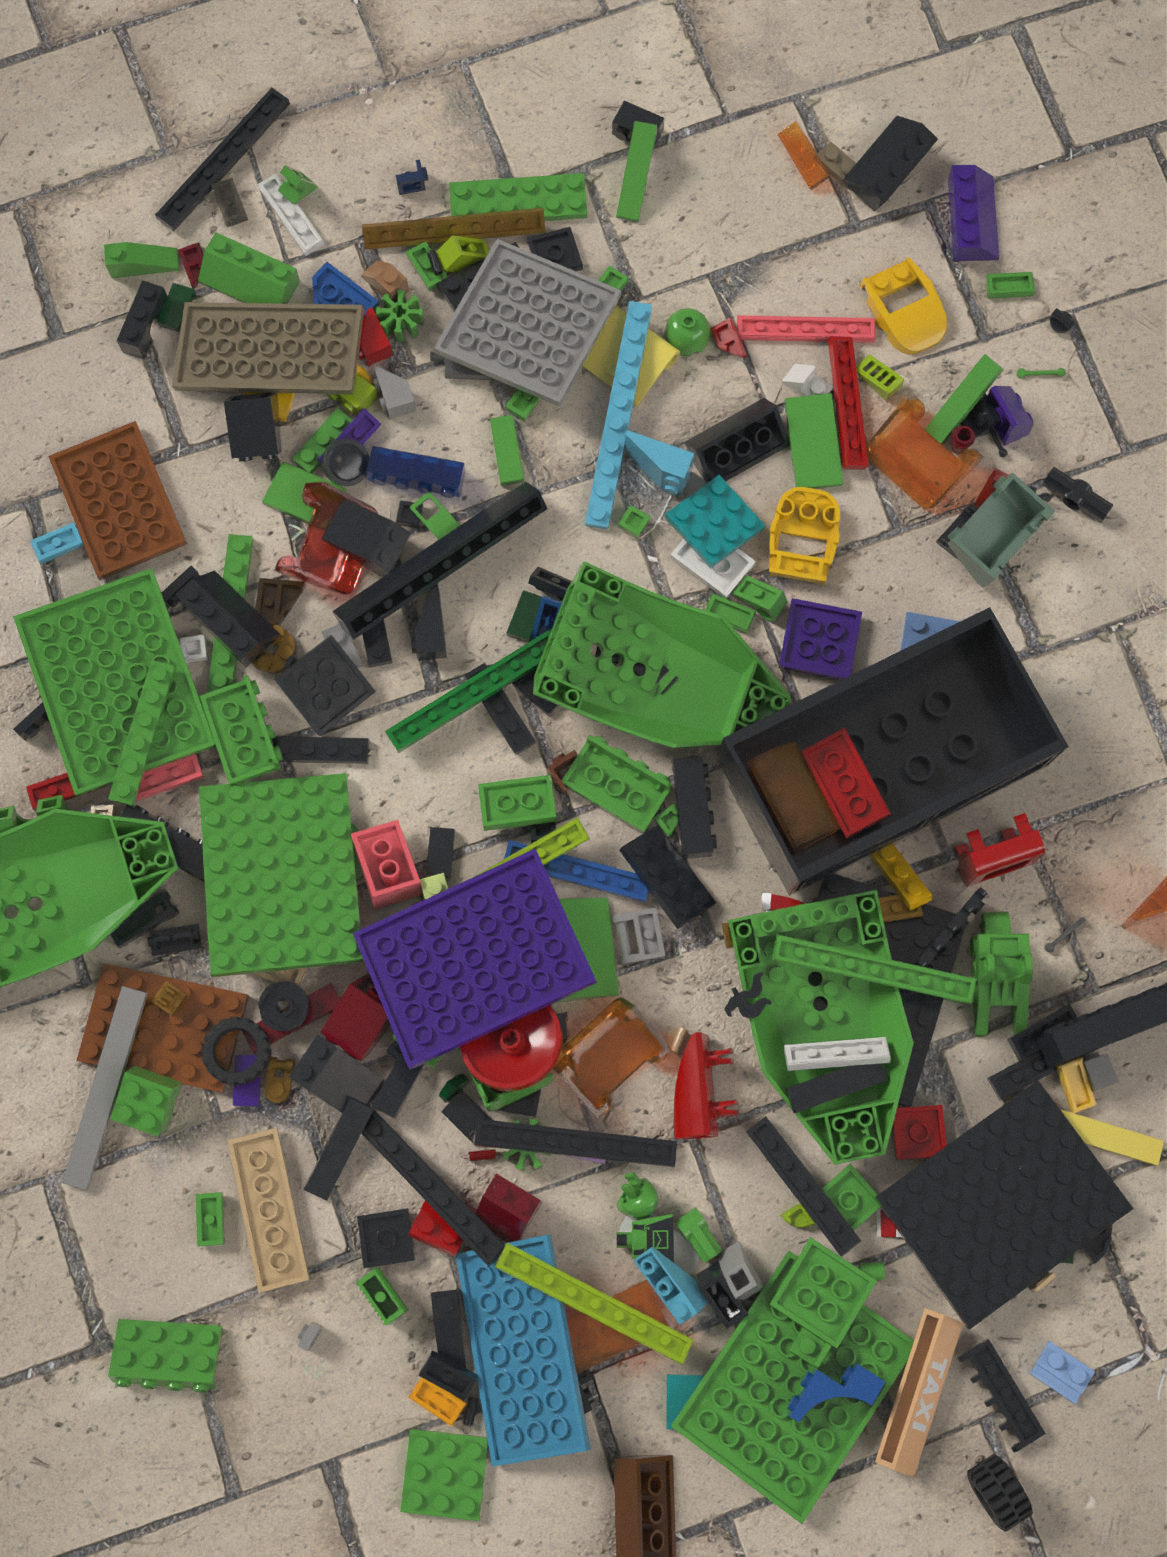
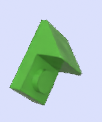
M286 165L280 171L285 180L278 191L292 204L298 203L318 187L301 171Z

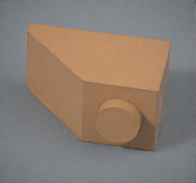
M377 260L361 274V277L381 296L388 294L394 303L398 302L397 290H404L405 295L409 292L407 278L391 263Z

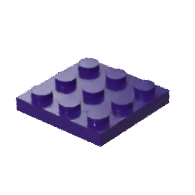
M792 598L778 668L837 680L850 676L862 611Z

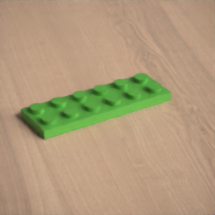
M584 173L449 182L451 216L544 208L545 221L587 218Z

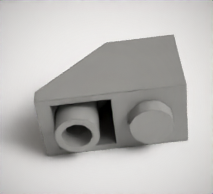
M380 367L374 368L376 377L372 379L376 392L381 391L383 398H379L383 412L388 411L390 419L415 412V401L408 381Z
M740 1241L717 1254L722 1275L735 1299L745 1300L765 1288Z

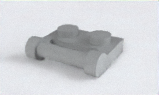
M656 908L618 914L612 917L613 923L617 926L622 953V957H620L621 965L665 958ZM633 921L639 950L638 954H632L626 922Z

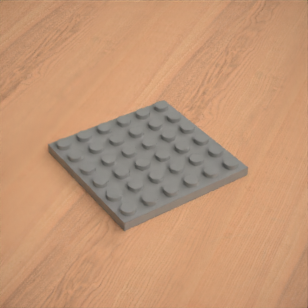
M497 239L436 343L434 353L560 407L620 299L621 290Z

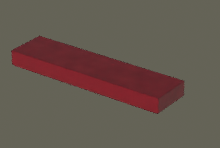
M332 983L308 995L310 999L309 1014L305 1022L292 1031H275L266 1026L262 1020L257 1024L265 1030L267 1037H269L270 1045L333 1012L340 998ZM287 1006L280 1010V1012L289 1011L290 1007ZM242 1031L252 1052L256 1054L258 1050L256 1041L249 1033Z

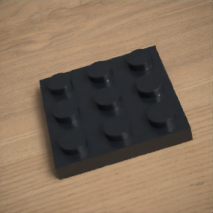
M332 635L326 637L273 679L319 737L376 692Z

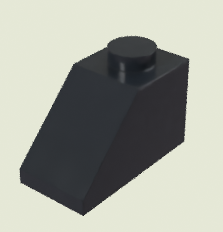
M718 1261L696 1274L698 1289L726 1328L749 1315L742 1300L735 1299L722 1275Z

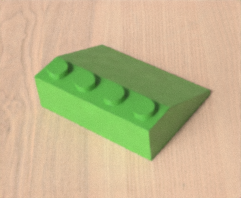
M608 898L559 899L597 983L555 1003L619 996Z

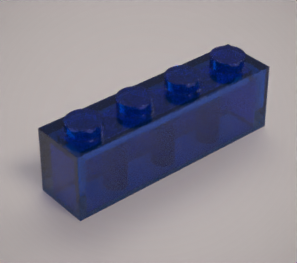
M372 446L366 472L369 481L376 485L390 484L402 490L412 488L424 494L433 492L439 493L446 498H453L454 496L460 497L466 469L464 462Z

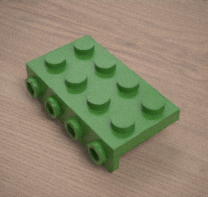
M248 675L244 676L243 681L199 696L230 786L282 769L279 762L283 760L279 746L274 747L272 739L275 738V733L272 725H267L264 718L268 716L266 707L263 702L259 703L257 694H260L256 680L251 681Z
M589 735L585 745L563 777L562 783L569 790L644 834L672 790L670 779L662 773L658 772L655 774L650 771L649 766L640 760L635 762L628 758L629 755L620 748L613 749L608 746V742L602 737Z
M118 1319L108 1377L115 1383V1386L129 1388L131 1384H139L144 1389H156L157 1386H167V1389L171 1391L193 1388L194 1392L207 1393L209 1389L216 1388L215 1375L223 1328L218 1325Z

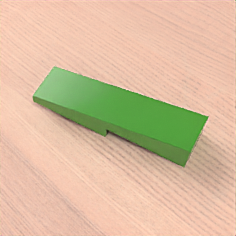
M639 121L634 122L616 218L639 222L657 136V125Z

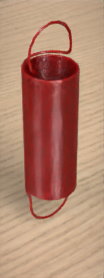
M496 1149L468 1152L470 1161L496 1159V1155L501 1154H495Z

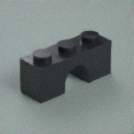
M142 280L116 340L123 353L145 359L152 342L150 334L154 318L158 319L167 298L164 287Z

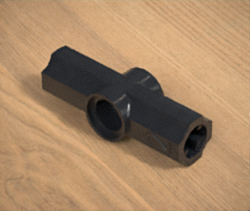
M1055 467L1051 469L1041 484L1060 496L1068 508L1075 511L1081 510L1102 523L1113 507L1112 503L1093 492L1091 485L1081 479L1074 480Z

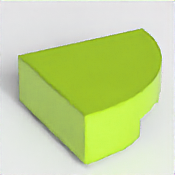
M800 1203L780 1215L786 1223L794 1227L806 1228L816 1224Z

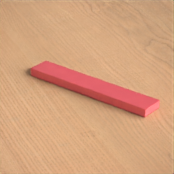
M737 315V331L741 340L828 342L831 336L852 337L853 342L874 343L875 318Z

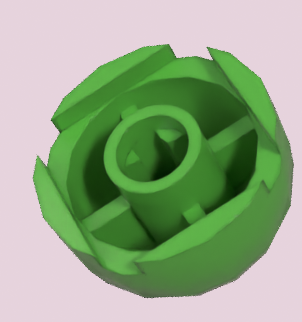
M680 309L674 312L667 320L664 331L665 339L677 348L682 356L700 353L706 348L710 339L709 321L704 314L696 309Z

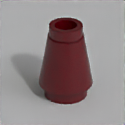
M960 426L953 431L952 451L954 453L962 454L974 443L975 434L970 427Z

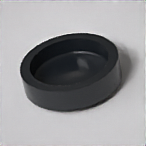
M336 440L328 445L323 453V472L334 484L339 486L356 485L364 480L369 472V454L365 447L356 440Z

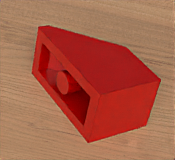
M372 307L367 310L363 319L358 356L360 360L365 359L368 367L393 356L391 345Z

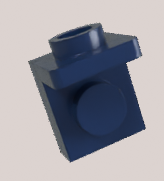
M420 159L416 160L417 171H407L396 175L399 195L426 190L424 181H429L426 167H421Z

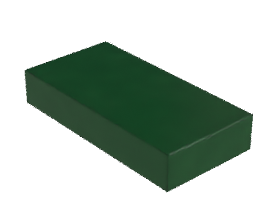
M173 283L157 319V325L180 332L184 303L193 301L196 294L195 289Z
M523 590L506 632L508 636L525 642L530 641L542 596Z

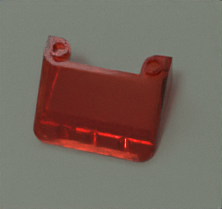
M327 482L305 483L302 499L306 506L314 509L297 558L289 555L282 556L277 561L274 571L342 595L350 594L356 586L363 565L324 542L321 538L343 498L378 514L377 510L373 506Z

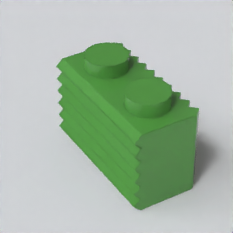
M376 1267L357 1281L356 1285L360 1286L359 1290H363L362 1294H365V1298L369 1299L368 1303H372L371 1307L375 1308L374 1312H378L377 1316H381L380 1320L384 1321L383 1325H390L408 1311V1308L379 1267Z

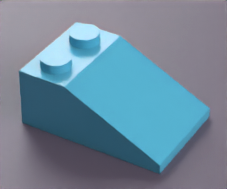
M627 430L625 434V453L667 494L683 496L692 473L694 453Z

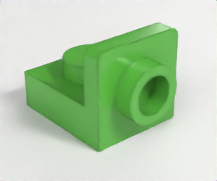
M804 1327L801 1328L788 1349L814 1368H818L820 1364L825 1366L832 1355V1352L829 1351L832 1345L824 1342Z

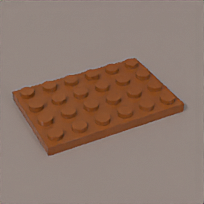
M136 421L48 456L99 580L187 545V541Z
M103 963L76 1061L98 1066L121 988L125 986L146 992L148 995L124 1072L134 1066H138L180 1081L183 1085L224 1093L226 1084L215 1079L207 1071L203 1063V1054L201 1053V1048L205 1042L203 1040L205 1035L209 1034V1029L213 1025H217L222 1019H229L231 1017L243 1018L249 995ZM165 981L188 995L174 1017L151 1002ZM239 1030L228 1032L217 1045V1061L227 1071H230Z

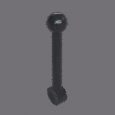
M992 429L990 434L999 449V456L1004 458L1008 455V452L1002 447L994 429Z

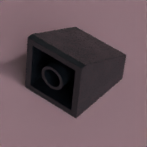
M278 393L235 395L224 401L231 457L238 458L240 462L251 461L255 456H262L264 460L276 458V455L282 451Z

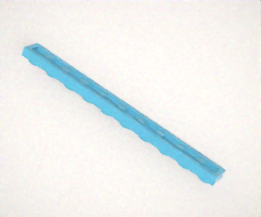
M629 301L585 520L586 526L609 530L625 450V434L629 430L653 309L652 304Z

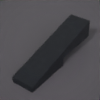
M396 1061L372 1107L396 1119L426 1063L410 1070L408 1066L405 1068Z

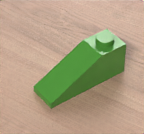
M131 242L104 244L105 266L111 278L180 271L177 248Z

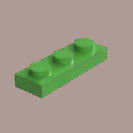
M337 408L292 458L293 463L304 471L313 474L321 465L317 460L318 457L353 419Z

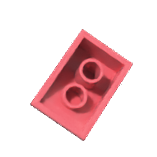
M398 820L351 834L374 910L422 895L421 882Z

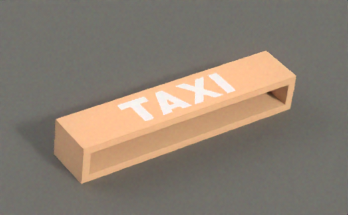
M924 1309L875 1460L876 1463L912 1477L915 1476L962 1329V1322L941 1313Z

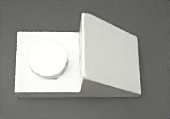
M794 364L781 382L800 396L829 394L833 390L832 385L815 375L816 367L814 365Z

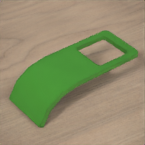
M430 492L410 506L413 513L438 540L460 526ZM430 498L440 508V511L430 519L425 520L416 508Z

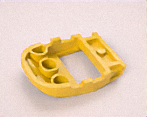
M910 257L869 278L865 277L862 279L860 287L861 289L865 288L868 298L866 302L874 314L875 323L879 329L882 328L887 334V340L894 348L905 354H917L937 345L943 340L947 329L945 310L932 281ZM917 282L924 287L928 296L890 314L881 299Z
M795 487L782 495L770 528L769 577L778 576L820 584V586L825 584L840 538V508L837 500L831 494L818 489ZM780 533L827 541L824 558L779 551Z

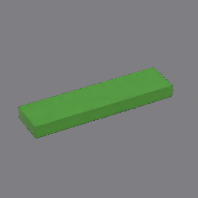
M984 354L925 430L939 443L944 445L953 431L962 423L1004 369L988 355Z

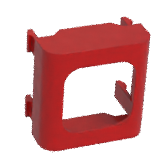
M1026 813L1013 817L1020 836L1016 837L1011 827L1000 831L1002 839H1004L1003 842L985 847L979 829L966 833L973 852H970L967 843L955 846L959 862L957 869L966 887L1033 865L1045 854V847L1038 830L1034 831L1031 828Z

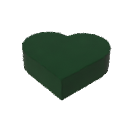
M464 1074L457 1075L446 1082L439 1093V1097L444 1103L449 1102L468 1085L470 1080Z

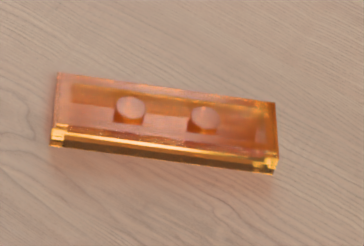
M797 121L778 133L780 140L810 190H813L830 178Z

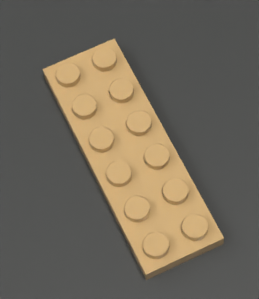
M274 1128L227 1140L258 1293L310 1280L279 1129Z

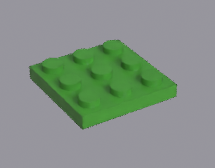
M810 1237L769 1305L837 1349L877 1280Z
M410 1429L400 1512L479 1521L488 1449L487 1437Z

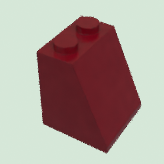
M365 974L349 984L320 1032L326 1036L328 1042L340 1046L346 1051V1054L360 1061L370 1055L391 1026L369 974Z
M496 1173L483 1194L475 1214L495 1235L510 1243L522 1239L543 1202Z

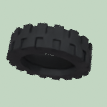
M231 1017L229 1019H222L217 1025H213L209 1029V1034H206L203 1041L205 1042L201 1048V1053L203 1054L202 1060L207 1071L215 1079L227 1085L242 1086L246 1083H252L257 1077L262 1076L265 1068L269 1066V1059L272 1055V1049H270L271 1042L263 1028L248 1018ZM235 1030L245 1031L256 1041L258 1049L256 1059L244 1071L229 1072L222 1068L217 1061V1045L228 1032Z

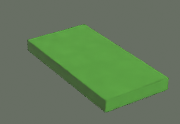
M832 393L785 398L795 487L818 489L842 486L843 477Z

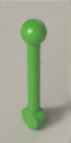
M1020 368L1016 375L1020 379L1031 375H1058L1063 377L1066 371L1064 368L1043 371H1026Z

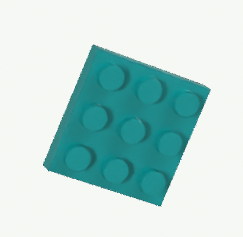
M720 475L665 514V519L710 569L765 528V524Z

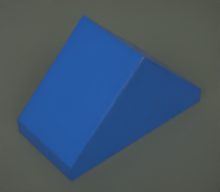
M546 596L541 597L531 639H535L548 630L552 631L562 602Z

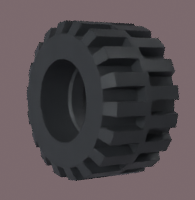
M993 1454L967 1471L968 1481L975 1495L992 1521L1001 1530L1006 1532L1033 1515L1032 1505L1026 1492L1002 1458Z

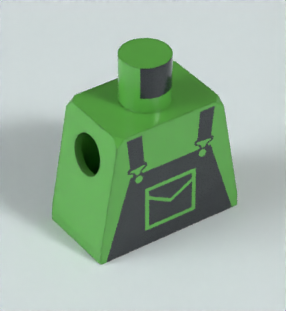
M673 1214L632 1221V1232H616L617 1248H632V1259H635L653 1246L674 1263Z

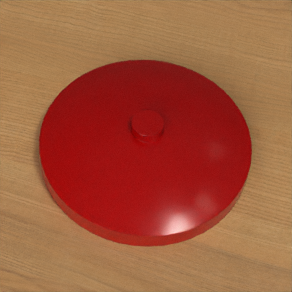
M549 1005L461 1046L462 1058L474 1077L484 1085L501 1091L522 1090L541 1081L555 1066L562 1049V1028L556 1013Z

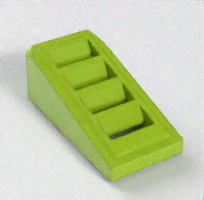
M870 354L856 366L857 375L886 401L903 386L904 379L899 374ZM869 363L872 365V367L867 372L862 370ZM877 369L879 372L872 377L870 374ZM883 375L885 378L881 382L877 379ZM888 381H890L891 384L888 387L885 386V384Z

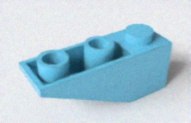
M653 1246L633 1260L679 1325L696 1315L708 1303L698 1289L697 1281Z

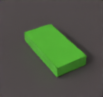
M1032 272L987 274L985 277L988 299L1034 296Z
M713 593L705 611L723 615L735 630L744 634L748 633L756 611Z

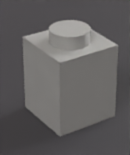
M1097 1051L1084 1056L1085 1062L1083 1063L1092 1092L1119 1082L1107 1053L1099 1056Z

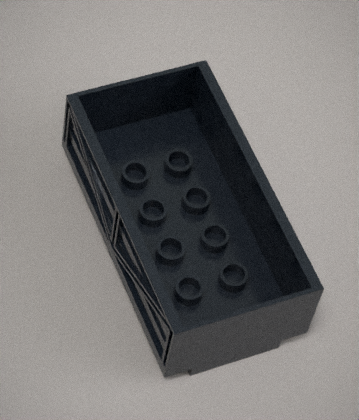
M989 607L724 737L716 758L730 783L729 788L772 870L777 872L790 896L1049 766L1069 746L992 609ZM842 728H845L892 814L889 818L849 839L844 835L800 752Z

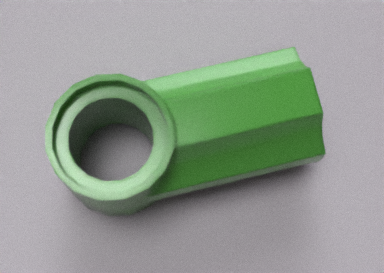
M696 1207L674 1221L684 1238L690 1241L703 1263L722 1251L708 1230V1224Z

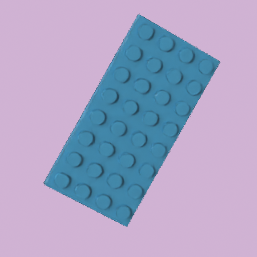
M551 1234L509 1243L557 1268ZM473 1250L457 1253L456 1261L475 1371L478 1375L477 1382L492 1467L591 1450L564 1303L495 1268L498 1259L489 1267Z

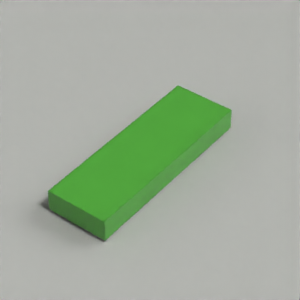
M513 415L490 418L501 486L523 483L524 478Z

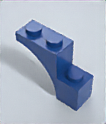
M859 1364L846 1368L841 1377V1380L844 1381L842 1385L819 1370L814 1369L812 1373L808 1371L800 1384L804 1388L799 1396L794 1395L787 1406V1409L790 1410L787 1416L796 1422H800L812 1407L824 1400L835 1397H851L868 1405H873L885 1381Z

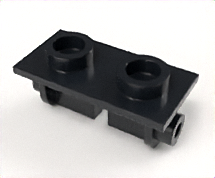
M199 924L150 931V937H147L152 956L202 948Z

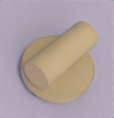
M679 1027L667 1035L666 1044L671 1052L675 1054L684 1053L690 1039L688 1030Z

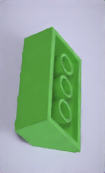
M215 232L204 251L198 282L243 303L288 304L300 283L296 268Z

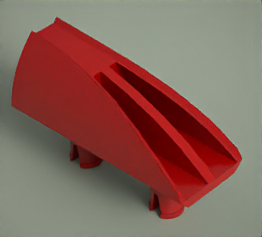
M695 1032L691 1035L678 1070L673 1118L674 1139L678 1140L718 1137L717 1117L739 1115L737 1110L726 1109L738 1105L737 1099L715 1102L712 1066L734 1064L733 1059L722 1058L733 1054V1050L728 1048L710 1051L709 1035L702 1032Z

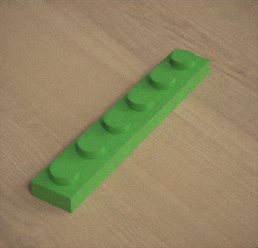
M151 660L108 797L110 801L134 807L175 675L176 667L173 665Z

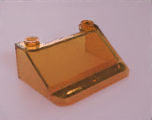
M916 396L905 397L867 443V457L921 507L931 509L936 507L981 462L984 456L975 449H967L958 457L954 456L918 424L925 414L923 402Z

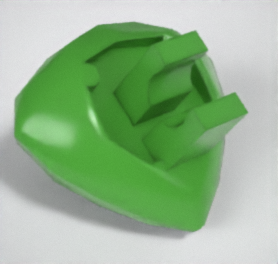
M635 1173L626 1174L625 1178L629 1184L621 1186L624 1192L617 1202L618 1211L636 1219L649 1217L658 1204V1195L654 1186L646 1178L639 1179Z

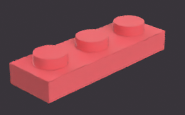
M194 754L144 772L135 802L204 778L197 755Z

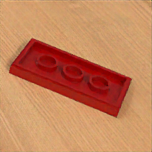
M845 728L800 751L847 839L892 816Z

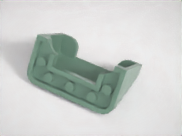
M1011 473L1007 478L1001 476L993 485L995 488L994 492L960 529L957 526L948 535L950 539L948 545L975 582L982 588L1000 575L1002 569L1006 566L1005 564L1027 539L1039 529L1043 521H1047L1055 512L1014 473Z

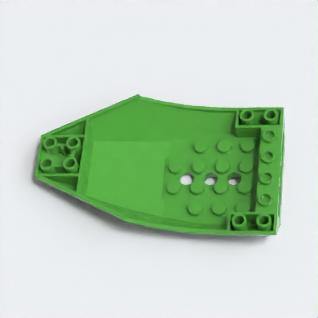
M585 561L581 564L566 591L534 675L533 687L534 695L619 731L672 748L721 745L724 737L789 706L791 700L790 694L723 615L701 610L656 594ZM591 645H597L600 648L601 654L599 657H594L591 654ZM613 654L621 657L622 665L620 667L612 663ZM635 663L644 665L645 674L643 676L634 674L633 666ZM664 665L670 671L660 680L659 683H656L662 666ZM677 676L678 678L662 695L661 692Z
M52 808L53 810L0 833V988L52 969L95 949L178 870L164 822ZM34 897L41 898L43 902L42 907L37 911L30 910L28 906L29 901ZM12 906L17 907L18 915L13 919H8L6 917L7 909Z
M877 890L728 920L742 990L748 991L751 989L754 974L758 972L764 973L761 977L762 992L760 996L745 998V1000L750 1004H754L759 999L766 998L772 1004H766L760 1015L756 1018H749L762 1073L791 1110L792 1107L785 1088L847 1066L788 1071L784 1045L886 1037L891 1058L890 1063L882 1064L888 1081L794 1113L834 1165L884 1155L914 1044L899 988L771 959L776 935L778 934L892 960ZM814 971L821 975V982L817 986H812L808 982L809 974ZM818 996H823L827 1000L828 1005L823 1011H817L813 1006V1001Z

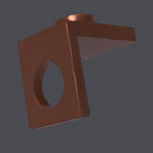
M575 750L567 755L564 753L558 755L553 759V764L547 767L548 774L551 775L552 780L563 796L567 795V789L556 773L574 762L577 757Z

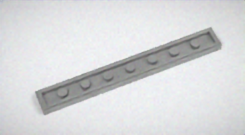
M125 986L121 988L64 1174L63 1184L83 1190L89 1189L148 993Z

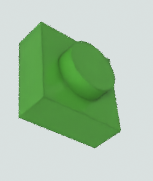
M630 505L618 523V527L639 538L649 523L651 516Z

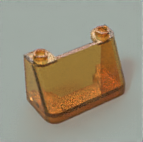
M620 997L611 1002L562 1047L558 1061L552 1070L589 1111L598 1118L611 1109L613 1099L610 1095L646 1061L650 1064L662 1062L667 1057V1053L671 1048L638 1008L625 998Z

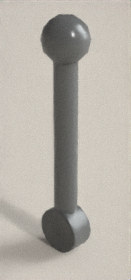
M1084 917L1080 918L1052 943L1045 944V951L1053 952L1054 947L1083 924L1086 919Z

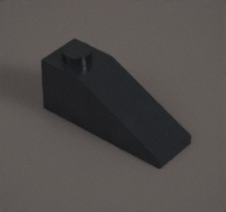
M438 583L430 589L414 630L415 639L411 640L412 654L417 653L419 661L447 658Z
M459 1289L431 1292L437 1351L440 1355L467 1369Z

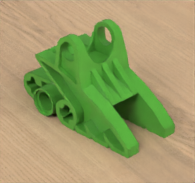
M1008 911L982 912L981 934L971 936L970 954L972 959L975 958L971 965V978L977 979L973 1002L975 1036L987 1035L990 1006H1012L1013 1035L1027 1028L1029 988L1033 975L1029 934H1011Z

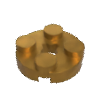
M274 625L273 627L281 636L271 644L278 646L275 649L276 654L266 653L265 650L252 662L258 670L268 672L269 674L283 672L287 659L291 654L295 655L297 650L291 634L279 625Z

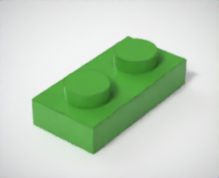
M425 241L407 251L406 255L430 292L438 287L437 283L448 278L443 268V274L438 276L434 274L427 256L431 249Z
M223 1192L196 1194L198 1247L225 1245Z

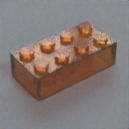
M647 1279L612 1296V1298L668 1326ZM581 1312L567 1318L577 1374L639 1344L635 1340Z

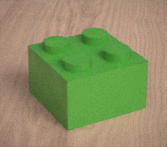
M138 1066L132 1067L124 1074L111 1120L159 1136L168 1129L182 1082Z

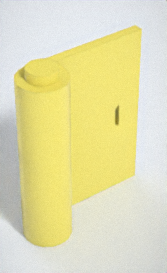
M617 305L583 364L584 368L611 388L627 312ZM648 329L634 399V405L637 407L662 372L669 370L680 355V351L650 329Z

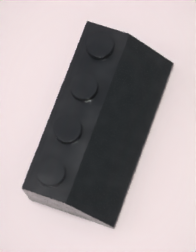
M897 115L841 181L875 212L890 198L936 143L938 138L923 123Z
M762 398L685 441V445L689 452L694 453L693 464L707 484L718 475L725 481H728L790 446V441L777 406L766 398Z
M215 570L191 579L175 594L180 604L245 668L281 636Z

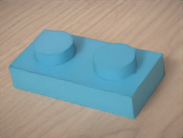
M74 522L30 541L40 564L84 546Z

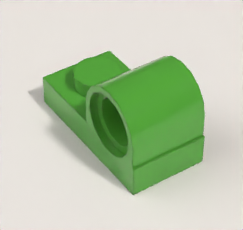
M745 575L733 591L736 599L753 606L759 615L771 622H774L788 603L783 591L748 575Z

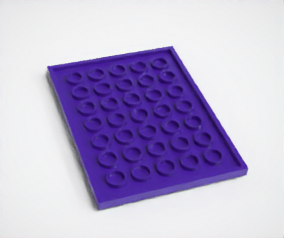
M536 848L353 933L410 1070L597 983Z

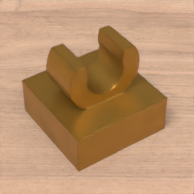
M165 981L151 1002L174 1017L188 995Z

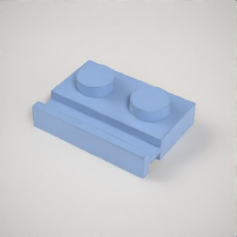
M1051 1341L1047 1342L1033 1369L1029 1372L1030 1375L1073 1404H1077L1078 1398L1084 1392L1095 1373L1094 1370Z

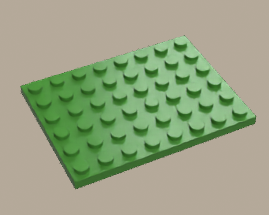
M152 568L13 616L74 794L77 797L113 784L151 660L173 665L176 667V671L145 772L216 747Z
M346 773L242 782L231 786L229 784L199 786L211 977L363 962L362 954L353 935L354 932L360 930V918Z
M788 1250L764 1285L765 1288L760 1291L748 1309L749 1315L740 1321L671 1424V1427L799 1523L803 1524L905 1366L914 1340L863 1304L838 1348L835 1349L831 1346L829 1349L832 1355L825 1366L820 1364L818 1368H814L790 1352L788 1349L802 1326L769 1305L798 1257ZM859 1364L885 1381L873 1405H868L851 1397H835L824 1400L812 1407L800 1422H796L787 1416L790 1412L787 1406L794 1395L799 1396L804 1387L800 1384L808 1371L812 1373L814 1369L819 1370L842 1385L844 1381L841 1380V1377L846 1368Z

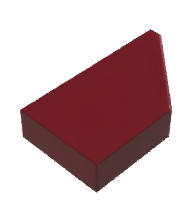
M199 242L178 249L193 289L199 283L198 278L204 256Z

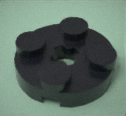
M281 981L269 985L262 992L258 1002L262 1021L266 1026L275 1031H292L305 1022L310 1010V999L305 990L298 984L289 981ZM287 999L290 1010L281 1013V1007L278 1003L279 1001L284 1002Z

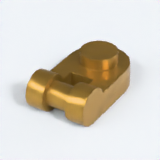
M270 1056L264 1088L265 1095L271 1102L283 1103L289 1098L293 1080L288 1076L295 1068V1059L287 1058L285 1061L278 1060V1057ZM277 1070L285 1071L284 1078L276 1077Z

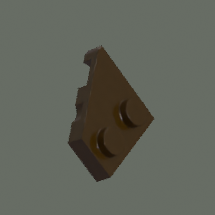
M259 578L255 610L271 626H280L305 590L306 583L304 581Z

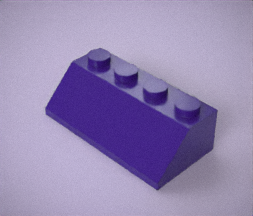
M952 165L948 177L953 261L999 260L994 177L976 165Z

